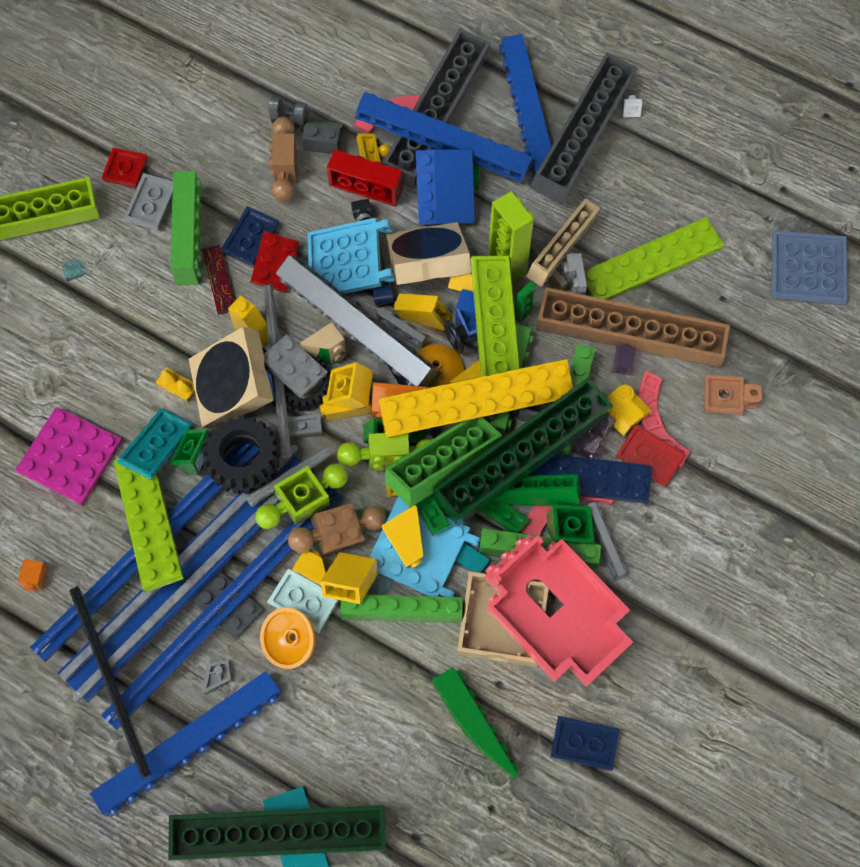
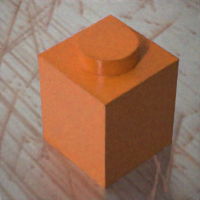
M24 559L18 583L26 591L35 592V589L42 590L48 567L44 562Z

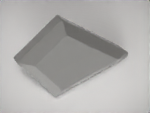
M229 660L208 663L202 689L203 694L231 681Z

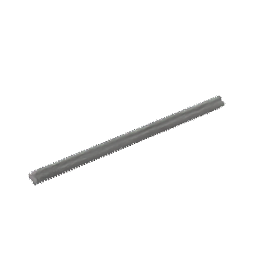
M272 284L263 287L269 348L279 341L276 304L274 302L275 296H273L274 288H272ZM272 374L273 386L275 388L278 434L280 436L279 443L281 445L280 452L282 459L292 457L289 440L287 405H285L284 383L276 375Z

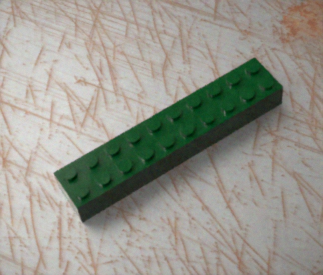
M589 377L434 488V499L458 527L608 417L613 409L612 403Z
M384 805L169 815L168 860L171 861L386 851Z

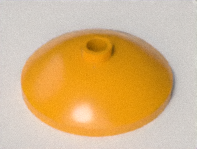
M432 344L416 351L432 365L435 363L439 364L436 368L441 373L430 387L448 384L464 371L461 357L448 346Z
M291 607L279 608L270 613L263 622L260 633L261 647L267 659L275 666L283 669L297 668L303 665L313 653L315 647L313 625L302 611Z

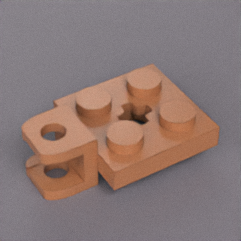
M705 375L704 413L742 415L743 408L755 409L759 407V402L762 400V387L760 385L744 384V377ZM722 391H725V393L729 395V397H726L724 399L721 396H719V394H721Z

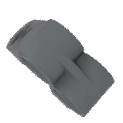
M272 96L270 99L269 114L272 124L280 117H287L294 123L296 132L304 130L305 123L309 117L306 103L297 102L296 106L291 109L290 106L283 104L280 97Z

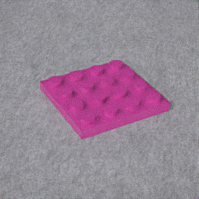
M56 407L15 471L83 506L123 440Z

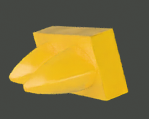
M167 367L161 372L156 381L158 386L186 402H189L195 393L192 381Z

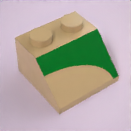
M332 322L300 342L301 348L306 353L313 355L315 359L317 357L320 358L321 362L324 361L329 365L342 361L347 355L345 339Z

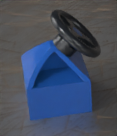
M464 289L461 291L456 306L455 325L457 327L450 320H445L443 323L446 336L458 354L464 352L463 340L477 338L474 294L472 291Z

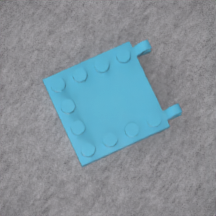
M376 218L308 232L309 267L343 294L382 286L381 281H395V275L391 272V269L381 271L379 232H392V225L389 224V220L378 222Z
M398 496L386 522L411 507ZM418 513L423 558L420 559L422 563L412 569L410 566L406 568L382 530L369 557L377 559V572L417 592L432 597H439V595L442 597L455 596V592L443 588L464 542L478 547L480 542L479 537L469 534L470 527L463 524L457 527L448 517L446 519L450 524V528L432 536Z

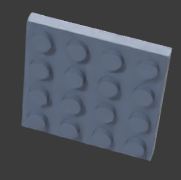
M773 230L771 298L845 305L847 302V236Z

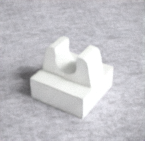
M628 95V99H624L623 117H640L642 99H636L635 95Z

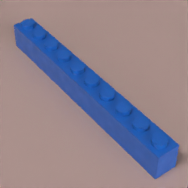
M523 34L502 37L499 51L500 55L504 56L503 67L508 72L506 73L507 83L511 84L510 96L515 101L513 102L514 112L518 113L517 124L522 129L520 132L521 140L526 145L524 146V152L532 156L528 169L529 172L533 173V181L551 149V144Z
M364 92L356 109L355 119L436 150L472 149L474 165L521 183L532 159V156L525 152H519L507 145H501L491 139L480 137L476 133L462 130L458 126L449 125L442 120L428 117L424 113L415 112L405 106L402 107L390 100L379 98L372 93Z
M267 671L263 672L145 754L146 758L144 759H147L148 763L146 764H149L147 765L150 766L148 769H151L149 771H152L153 775L142 780L143 778L139 774L135 761L89 794L102 815L106 817L110 815L112 817L122 810L120 807L126 803L131 804L140 797V793L145 790H152L157 786V782L163 777L164 779L169 778L180 765L182 767L186 766L193 760V756L198 753L203 754L209 750L210 744L216 740L219 742L228 736L227 733L233 728L236 730L242 727L246 719L250 716L256 717L263 711L262 708L266 705L276 703L280 699L279 696L282 695L281 691Z

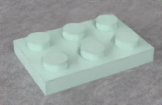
M288 569L267 603L276 609L291 607L302 611L310 619L314 631L320 633L339 600L322 597V587Z

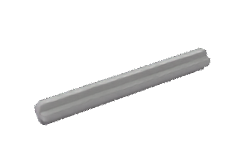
M327 447L323 448L247 496L249 505L253 507L274 494V485L306 466L312 470L332 457L331 451Z

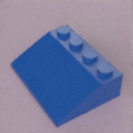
M472 149L416 151L419 225H438L458 222V224L475 223Z

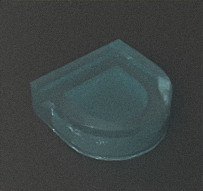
M70 260L63 265V273L67 282L85 276L78 261Z
M378 573L370 590L375 595H384L388 592L393 579Z

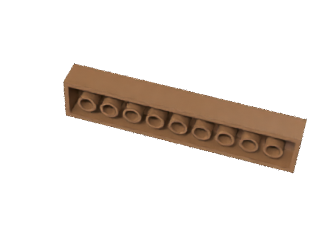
M545 287L536 330L720 368L725 357L730 325Z

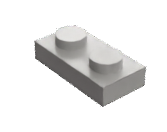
M320 414L289 417L287 419L290 433L289 438L322 434Z

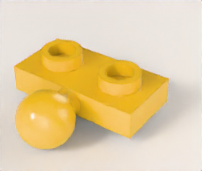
M358 133L356 137L359 154L367 160L381 163L380 156L385 158L391 149L388 144H382L380 147H377L375 134Z

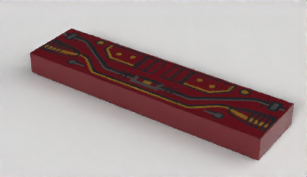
M217 245L204 248L202 251L218 315L228 313V308L234 303L221 247Z

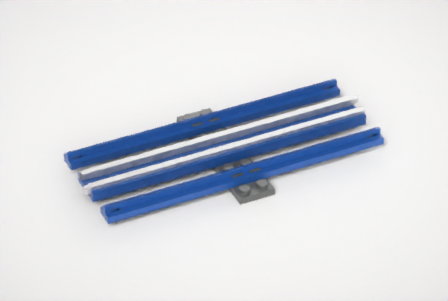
M240 443L224 458V462L233 467H245L260 453V449L249 443ZM293 445L290 448L292 457L282 459L280 452L279 468H276L277 473L274 478L270 477V481H273L301 463L295 457L298 450L297 445ZM207 474L168 512L184 579L146 593L142 589L97 633L102 643L100 645H103L102 647L105 650L107 657L105 659H108L107 661H109L110 668H112L111 670L114 673L112 675L115 676L190 600L203 612L122 693L121 696L124 699L122 701L126 704L125 708L128 710L126 713H129L130 717L219 626L236 640L263 612V609L248 596L293 551L288 544L290 532L298 527H304L309 531L314 529L311 522L313 516L298 525H295L292 521L231 582L220 570L262 529L255 520L256 511L264 504L275 506L280 503L275 493L252 507L247 501V496L256 490H250L251 493L249 494L241 491L189 543L177 533L222 490V486H217L213 478H210L209 474ZM330 487L325 489L329 499L332 495L334 497L329 501L330 505L319 512L333 509L343 500V496L337 492V489ZM129 529L121 537L132 548L83 595L91 617L138 572ZM74 604L30 646L31 650L44 662H47L82 627L83 624H81V619L77 613L78 610H76ZM90 642L57 672L76 691L73 696L74 702L84 699L89 703L106 686L92 652L93 649L89 645ZM49 643H51V644L41 653V651H42ZM112 703L101 716L118 730L121 727V722H119L118 717L113 721L117 713Z

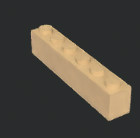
M585 198L532 263L526 277L542 287L563 261L565 255L570 252L593 223L600 208Z

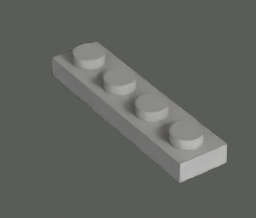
M595 502L590 503L587 506L591 507L593 533L598 544L601 545V552L613 580L616 582L624 577L626 567L624 562L620 561L616 544L612 543L609 527L602 520L603 514L601 509L597 508Z

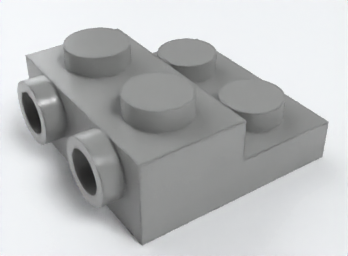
M567 253L565 255L566 260L562 263L563 271H561V275L568 282L567 288H571L572 293L585 295L587 284L581 253Z

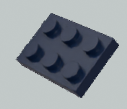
M247 206L222 246L221 252L254 267L264 231L274 234L279 226V220Z
M558 716L550 758L612 771L619 729Z

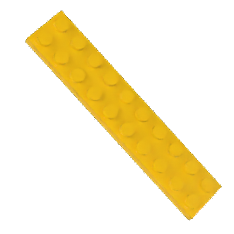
M562 359L378 398L385 436L391 437L553 402L570 391L573 386L568 360Z

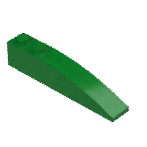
M578 474L526 476L493 501L532 506H552V504L580 505L581 486Z

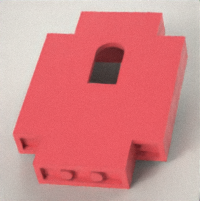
M531 535L527 538L523 536L515 543L517 546L512 551L507 550L500 557L502 560L497 565L493 563L486 569L485 580L499 594V596L495 594L488 601L487 611L553 682L570 669L587 687L633 643L617 625L630 609L562 539L558 543L553 541L546 548V551L542 547L544 541L539 536L535 538ZM539 580L543 582L563 604L552 617H549L527 594L526 586L530 581Z

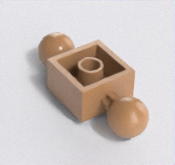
M280 117L274 121L272 126L273 137L272 141H269V150L271 152L269 167L271 168V177L275 178L271 186L272 196L278 201L285 202L291 199L294 194L293 184H297V148L294 136V123L287 117Z
M350 503L314 514L311 518L314 530L309 531L304 527L293 529L288 536V544L293 551L304 553L312 547L313 542L318 541L322 556L360 545L365 541L361 528L366 527L368 530L378 531L386 523L387 516L382 508L370 506L364 510L362 516L357 517L353 504Z

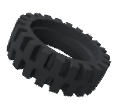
M310 355L328 373L323 378L322 388L316 395L305 399L296 398L289 393L284 384L285 405L290 406L293 410L297 408L298 411L302 412L303 409L311 411L310 408L315 410L318 409V405L323 404L322 397L327 395L331 373L324 361L321 362V359L318 357L315 359L313 355Z

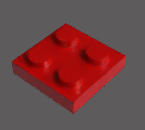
M112 148L102 175L103 181L137 188L148 159L147 154Z

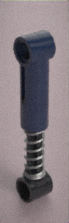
M369 199L351 202L354 220L358 222L371 219L372 210ZM380 248V266L382 271L385 270V265ZM381 281L382 286L372 288L375 306L394 303L389 282Z

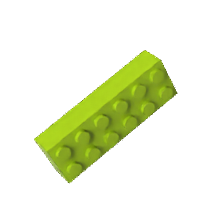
M90 177L0 196V240L100 218L95 190Z
M512 191L492 202L488 256H509L511 283L527 274L534 221L533 214L524 208L521 199L515 196Z

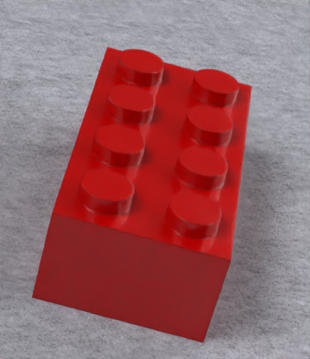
M334 149L327 165L330 187L396 207L403 191L402 170H399L397 167L383 165L378 161L367 160L362 156L351 155L346 151Z

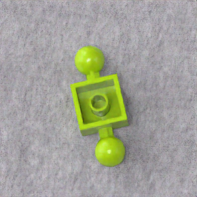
M385 433L369 434L368 448H360L353 442H346L338 448L337 458L342 465L347 467L355 466L360 460L368 459L369 469L383 471L386 467L431 441V439H423L416 446H409L408 433L386 437Z
M331 464L326 467L323 477L317 480L308 466L274 485L275 495L280 503L275 506L272 504L260 506L255 514L257 524L263 529L275 528L280 522L281 515L287 512L295 525H298L330 505L329 496L325 489L328 487L333 489L343 487L348 480L347 470L340 464Z

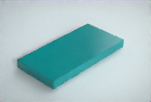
M161 408L118 458V464L152 480L178 448L185 431L193 429L194 424Z
M303 786L263 800L266 811L310 809ZM325 854L280 856L283 867H329Z

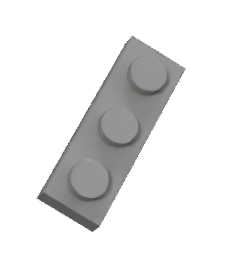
M381 307L376 312L378 322L418 349L426 345L425 335L420 330L411 328L405 320H399L391 311L384 310Z

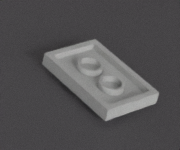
M143 173L125 213V222L159 231L173 199V181Z
M285 335L264 353V366L300 398L309 392L328 373L288 335Z

